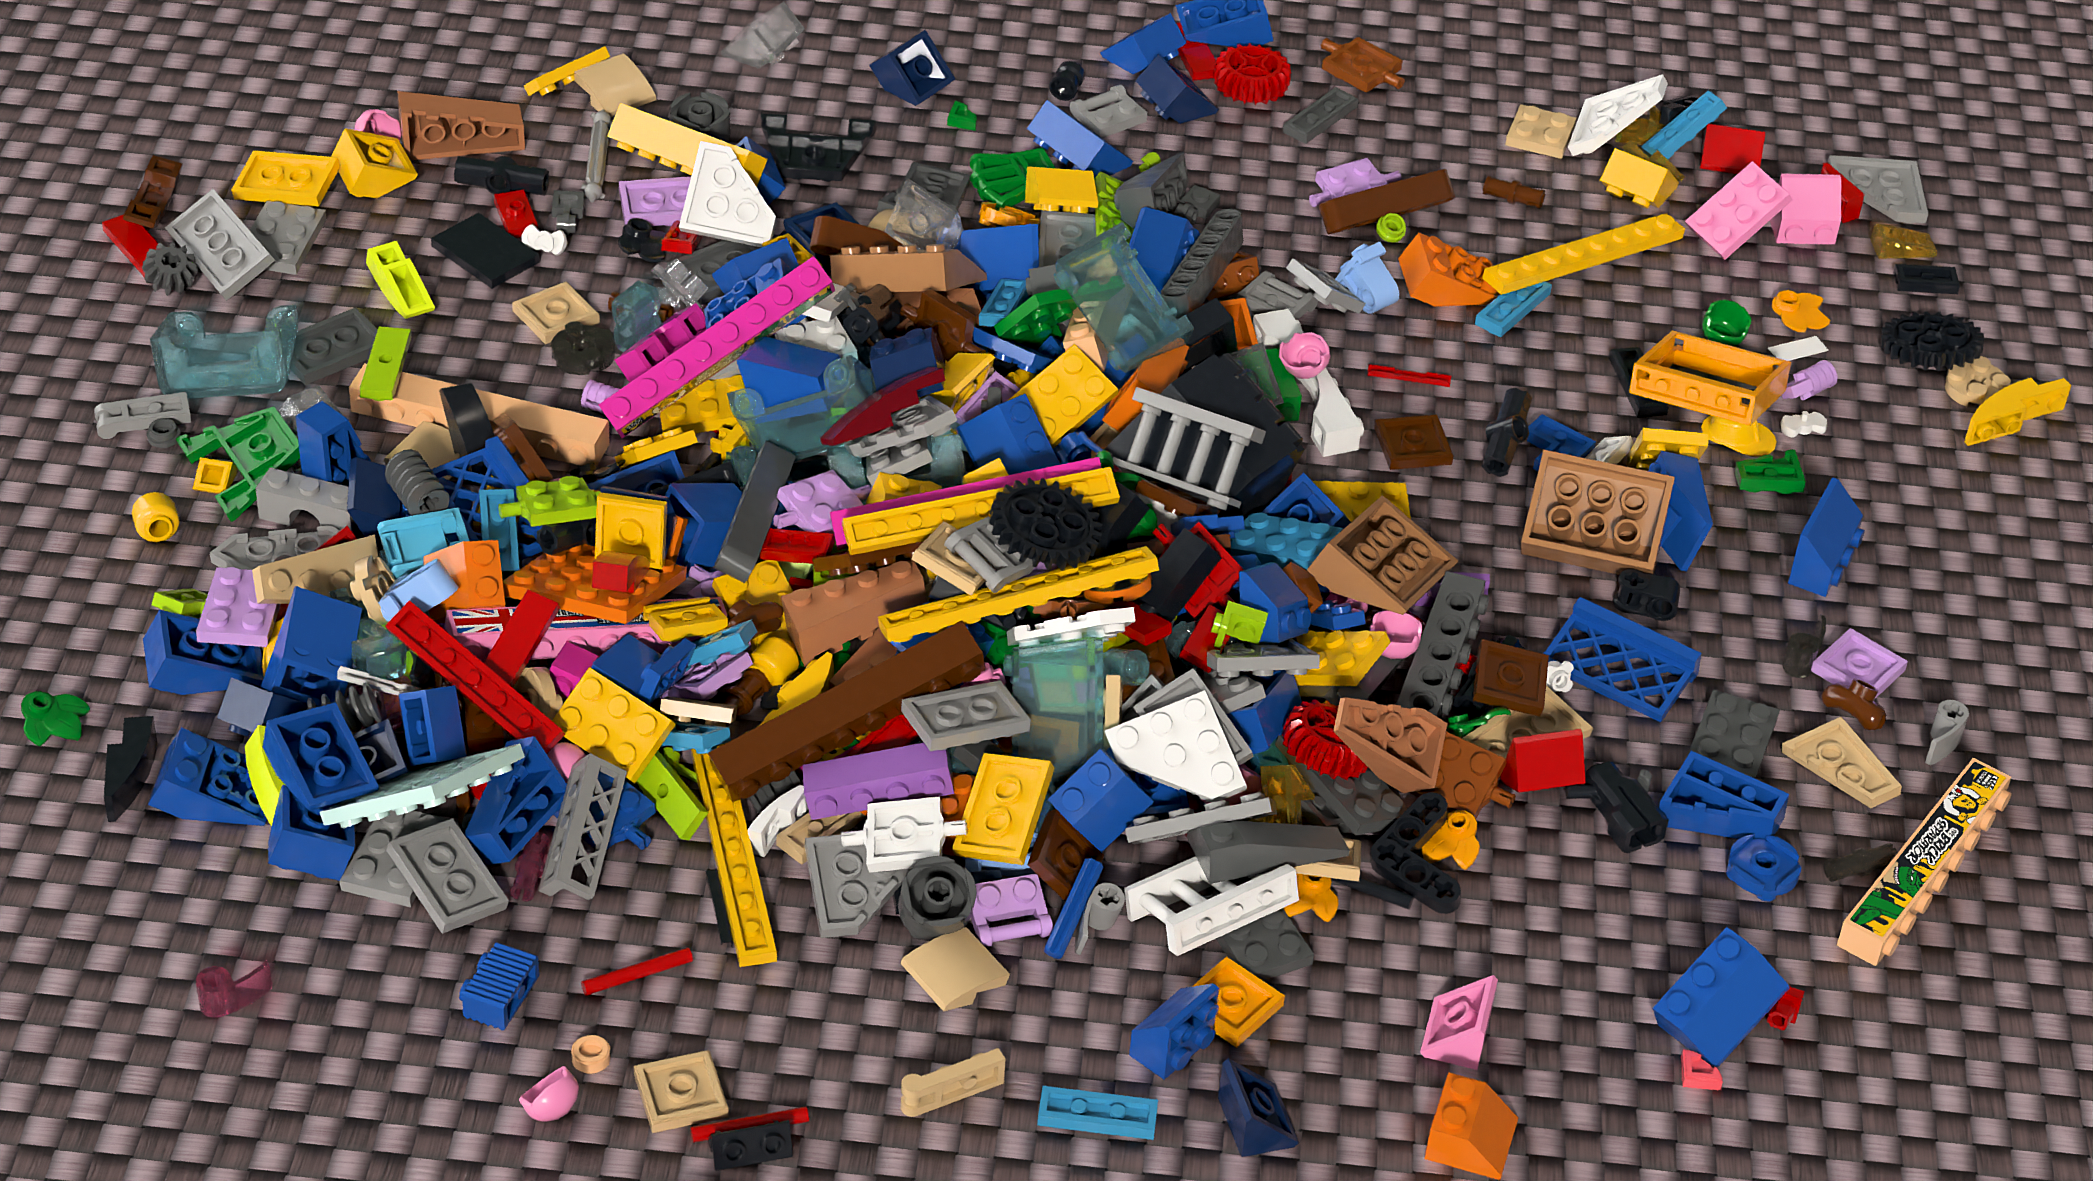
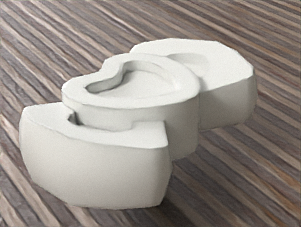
M533 224L528 225L521 235L522 243L529 248L552 252L556 256L562 254L568 244L564 231L558 230L551 234L548 231H539Z
M1803 411L1802 415H1785L1780 422L1781 431L1784 435L1791 438L1796 437L1798 434L1807 435L1812 431L1824 434L1827 429V419L1818 412L1809 414L1807 411Z

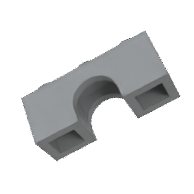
M269 468L255 488L259 519L291 526L299 512L305 510L318 519L320 526L331 525L339 530L348 526L355 537L360 531L347 511L348 486Z

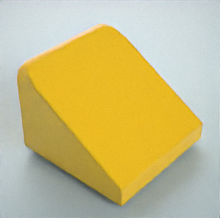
M200 457L192 489L219 494L231 486L238 469L233 462Z

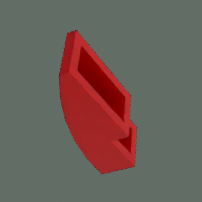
M603 551L593 561L592 588L634 593L650 569V561L643 555Z

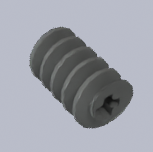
M412 449L403 450L389 460L385 469L386 481L411 516L446 510L450 500L449 494L418 451Z
M367 682L363 683V694L361 695L358 694L354 686L349 687V698L346 699L340 690L335 691V702L352 733L360 731L361 725L367 728L374 725L375 720L379 723L387 719L386 707L379 691H373ZM327 694L321 695V706L335 703L330 701ZM308 698L306 710L320 707L317 706L313 698Z

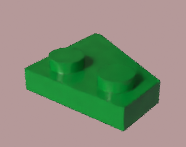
M1786 450L1785 457L1773 460V456L1768 454L1757 459L1736 462L1734 473L1739 490L1753 493L1760 491H1777L1782 494H1790L1792 492L1804 493L1806 480L1796 450Z

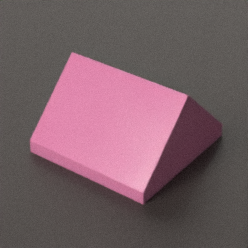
M1492 975L1434 997L1420 1051L1425 1058L1478 1070L1498 979Z

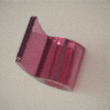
M267 960L248 975L234 982L226 969L217 966L203 969L197 974L195 979L200 1010L204 1015L213 1018L223 1017L254 1003L272 989L270 966Z

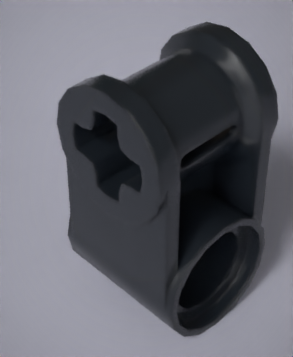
M1626 569L1621 572L1618 579L1620 588L1613 596L1615 608L1624 613L1646 616L1658 621H1668L1676 616L1680 597V585L1675 579L1645 573L1637 569ZM1635 579L1633 586L1630 585L1631 580ZM1628 596L1631 597L1629 604H1627Z

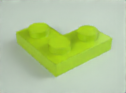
M193 588L160 591L154 593L151 605L164 611L200 618L208 594Z

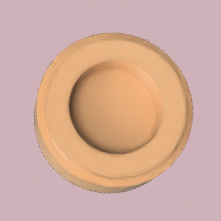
M587 1035L577 1039L571 1049L574 1067L580 1072L588 1074L604 1070L609 1065L611 1059L609 1043L597 1035Z

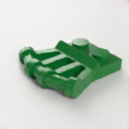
M1043 147L1011 154L976 153L970 158V167L972 169L970 181L977 188L980 198L984 201L996 203L995 209L999 210L1004 208L1005 205L1013 207L1025 200L1027 167L1055 168ZM1009 192L1003 196L1000 195V193Z

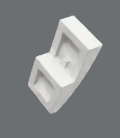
M799 785L778 797L752 822L748 828V835L754 855L765 858L776 841L777 835L809 812L803 785Z

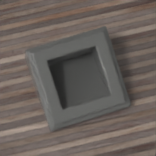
M984 740L975 744L970 743L956 746L953 756L977 774L984 753L1003 755L1004 751L992 741Z

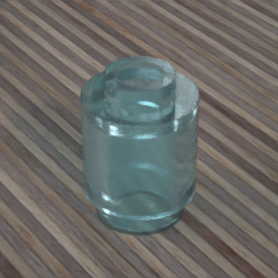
M1110 649L1100 655L1097 661V672L1105 681L1106 675H1120L1122 685L1138 686L1148 677L1149 661L1145 653L1140 650Z

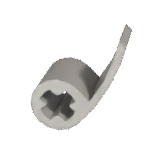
M1945 700L1938 705L1930 732L1933 740L1925 761L1926 764L1931 766L1941 761L1955 750L1960 743L1969 716L1968 708L1961 702Z
M1101 883L1094 888L1076 930L1074 945L1076 954L1081 955L1086 944L1088 925L1097 930H1107L1115 924L1125 902L1124 893L1117 885Z

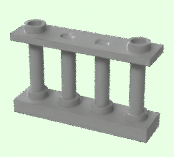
M1136 387L1132 400L1143 404L1141 410L1144 413L1127 461L1113 457L1114 465L1120 466V470L1123 473L1135 474L1137 476L1143 474L1209 497L1207 504L1226 510L1229 504L1240 508L1241 501L1227 497L1244 447L1249 446L1250 441L1262 444L1266 431ZM1165 411L1172 414L1170 420L1173 423L1155 472L1139 465L1156 416H1160L1161 412ZM1192 420L1201 424L1200 430L1203 432L1184 482L1168 475L1185 427L1190 426ZM1220 431L1231 434L1229 440L1232 443L1215 492L1198 487L1214 438L1219 436Z

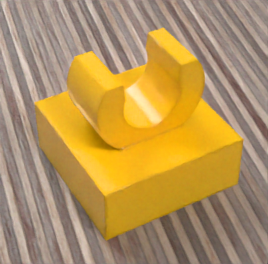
M738 422L732 430L721 427L719 429V440L713 437L710 439V449L721 454V464L731 461L734 469L749 452V426Z

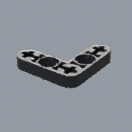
M1429 792L1418 797L1373 844L1370 853L1371 866L1377 874L1409 895L1414 896L1415 899L1432 910L1448 914L1458 909L1461 903V887L1459 883L1416 854L1447 820L1448 804L1446 799L1438 793ZM1425 808L1428 809V810H1430V811L1433 810L1434 808H1437V809H1438V813L1435 812V811H1431V812H1429V813L1427 814V816L1425 817ZM1412 828L1419 832V835L1415 839L1407 840L1402 838L1399 833L1403 829ZM1390 854L1393 855V860L1390 858H1386L1384 861L1380 860V855L1384 857ZM1418 870L1423 872L1426 877L1422 881L1412 882L1406 878V874L1410 871ZM1438 892L1443 895L1447 892H1450L1451 898L1446 895L1442 898H1438Z

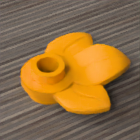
M1783 290L1772 300V309L1781 316L1782 322L1794 331L1805 332L1807 328L1821 329L1830 325L1829 318L1818 309L1824 300L1820 296L1811 293L1797 294L1794 291Z
M1455 810L1448 813L1445 824L1422 847L1423 859L1433 863L1452 855L1459 867L1464 870L1468 869L1476 860L1480 850L1479 842L1475 837L1477 832L1476 818L1465 810ZM1456 824H1464L1462 827L1454 826ZM1414 829L1413 834L1418 837L1419 832Z
M1296 874L1299 901L1283 908L1288 917L1312 909L1319 918L1329 922L1335 916L1339 904L1337 896L1331 890V878Z

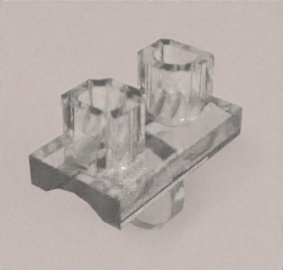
M677 258L665 270L658 264L651 270L662 280V284L665 286L663 288H656L654 291L656 295L654 302L670 304L673 306L674 311L680 307L679 299L687 307L697 303L700 309L703 308L698 303V300L708 290L707 286L695 274L681 285L691 272Z

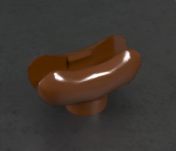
M741 599L730 608L727 614V628L752 619L758 631L751 640L762 634L778 630L782 623L778 618L783 616L784 610L782 606L773 601H763L752 605L747 600Z
M1853 678L1850 686L1842 683L1829 685L1822 693L1821 698L1826 707L1839 708L1848 712L1866 730L1881 729L1886 721L1884 708L1874 701L1878 690L1860 679Z

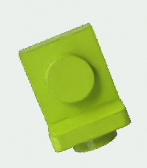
M1228 601L1224 614L1217 612L1211 632L1217 634L1214 647L1221 649L1225 635L1258 645L1268 613Z

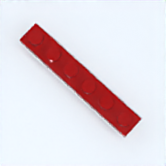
M410 600L385 625L386 629L452 686L455 685L461 694L515 740L535 736L546 754H548L565 735L560 727Z

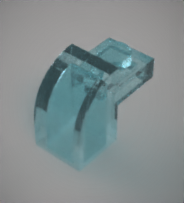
M373 619L361 620L358 629L359 640L352 641V669L370 673V676L394 681L403 676L407 670V647Z

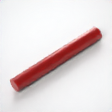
M687 947L581 981V986L584 994L587 996L693 962V956L690 948Z
M805 1106L690 1127L692 1142L706 1141L715 1131L726 1132L773 1123L775 1120L779 1122L789 1120L790 1125L809 1122L808 1110Z

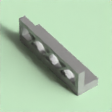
M591 753L572 765L538 891L551 897L564 888L587 900L594 897L627 771ZM599 771L614 778L611 790L603 791L597 779ZM598 801L604 813L603 821L595 823L589 811L590 804ZM588 832L596 845L595 852L587 855L581 843L582 835ZM582 865L588 877L586 885L571 879L574 866Z

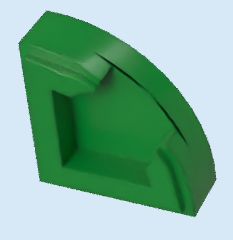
M955 101L947 117V126L976 131V114L968 110L966 104Z

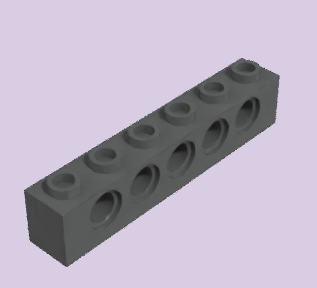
M1449 571L1445 572L1421 636L1419 647L1414 655L1396 705L1410 709L1422 708L1440 719L1443 714L1449 715L1454 698L1451 691L1452 689L1458 690L1463 670L1460 669L1461 663L1467 665L1472 648L1469 641L1470 639L1476 640L1481 622L1478 616L1479 614L1485 615L1487 611L1489 595L1484 594L1486 580Z

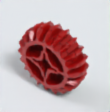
M1250 43L1247 46L1237 44L1236 48L1228 47L1227 51L1220 53V57L1216 59L1214 64L1213 78L1214 84L1217 85V90L1223 92L1224 97H1232L1234 102L1240 100L1244 104L1247 102L1254 105L1258 102L1267 104L1269 100L1274 102L1277 101L1278 97L1284 96L1285 91L1288 90L1290 85L1291 69L1290 64L1287 63V58L1281 56L1279 51H1272L1271 47L1263 48L1261 44L1252 46Z
M1313 699L1311 703L1302 701L1300 706H1294L1283 726L1282 736L1284 739L1282 744L1288 748L1287 753L1289 755L1296 756L1297 763H1303L1307 766V770L1313 769L1320 776L1327 774L1332 779L1340 776L1342 779L1348 780L1350 776L1358 778L1361 773H1366L1368 767L1333 732L1339 704L1337 706L1332 705L1328 700L1320 703L1318 700Z

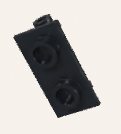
M775 1120L770 1124L726 1132L715 1131L714 1134L708 1137L709 1148L713 1152L715 1171L793 1157L789 1120L781 1122Z

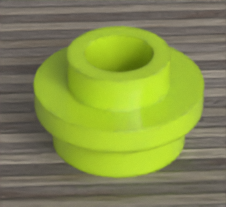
M1386 214L1378 220L1376 231L1383 240L1391 243L1402 240L1406 233L1405 221L1398 214Z

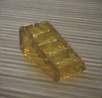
M1886 224L1874 225L1871 242L1879 259L1937 256L1934 243L1927 233Z

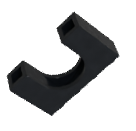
M1116 480L1120 496L1119 502L1095 507L1091 510V512L1099 513L1100 516L1097 522L1103 524L1100 532L1102 537L1094 556H1089L1088 561L1121 553L1127 537L1150 509L1135 493ZM1184 528L1158 560L1159 571L1151 572L1152 587L1149 592L1136 599L1142 603L1139 608L1146 613L1152 612L1172 622L1221 560L1220 555L1208 543Z

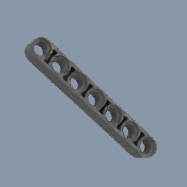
M1237 209L1217 211L1161 290L1163 322L1166 325L1173 323L1203 304L1243 244L1241 211Z
M767 440L765 441L753 464L713 568L746 583L758 560L777 509L779 488L785 486L796 455Z

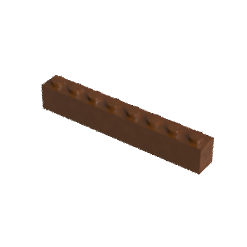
M960 621L708 752L712 769L732 803L740 798H749L761 787L773 781L778 782L785 779L792 771L800 768L802 765L816 763L824 754L836 748H844L868 731L879 730L887 721L903 715L901 712L902 699L948 691L963 681L969 682L974 680L985 670L983 652L963 621Z

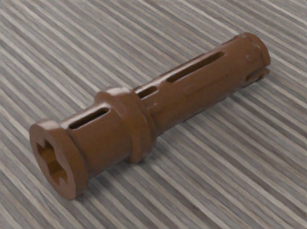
M749 668L744 672L743 679L736 686H731L726 690L721 704L737 706V718L739 715L749 713L753 709V703L760 696H763L764 692H768L771 689V684L760 670ZM732 722L726 723V727H729Z

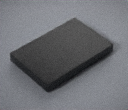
M479 212L431 238V246L491 289L540 263L537 252Z

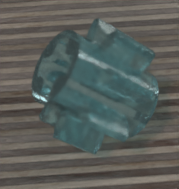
M738 446L731 452H726V460L723 461V463L731 461L740 487H745L757 456V450L749 446Z

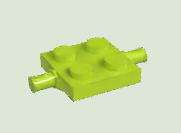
M565 476L559 481L552 482L530 481L526 485L516 486L518 502L498 505L499 515L501 519L521 515V517L529 521L531 527L596 518L597 496L601 491L589 489L583 477Z

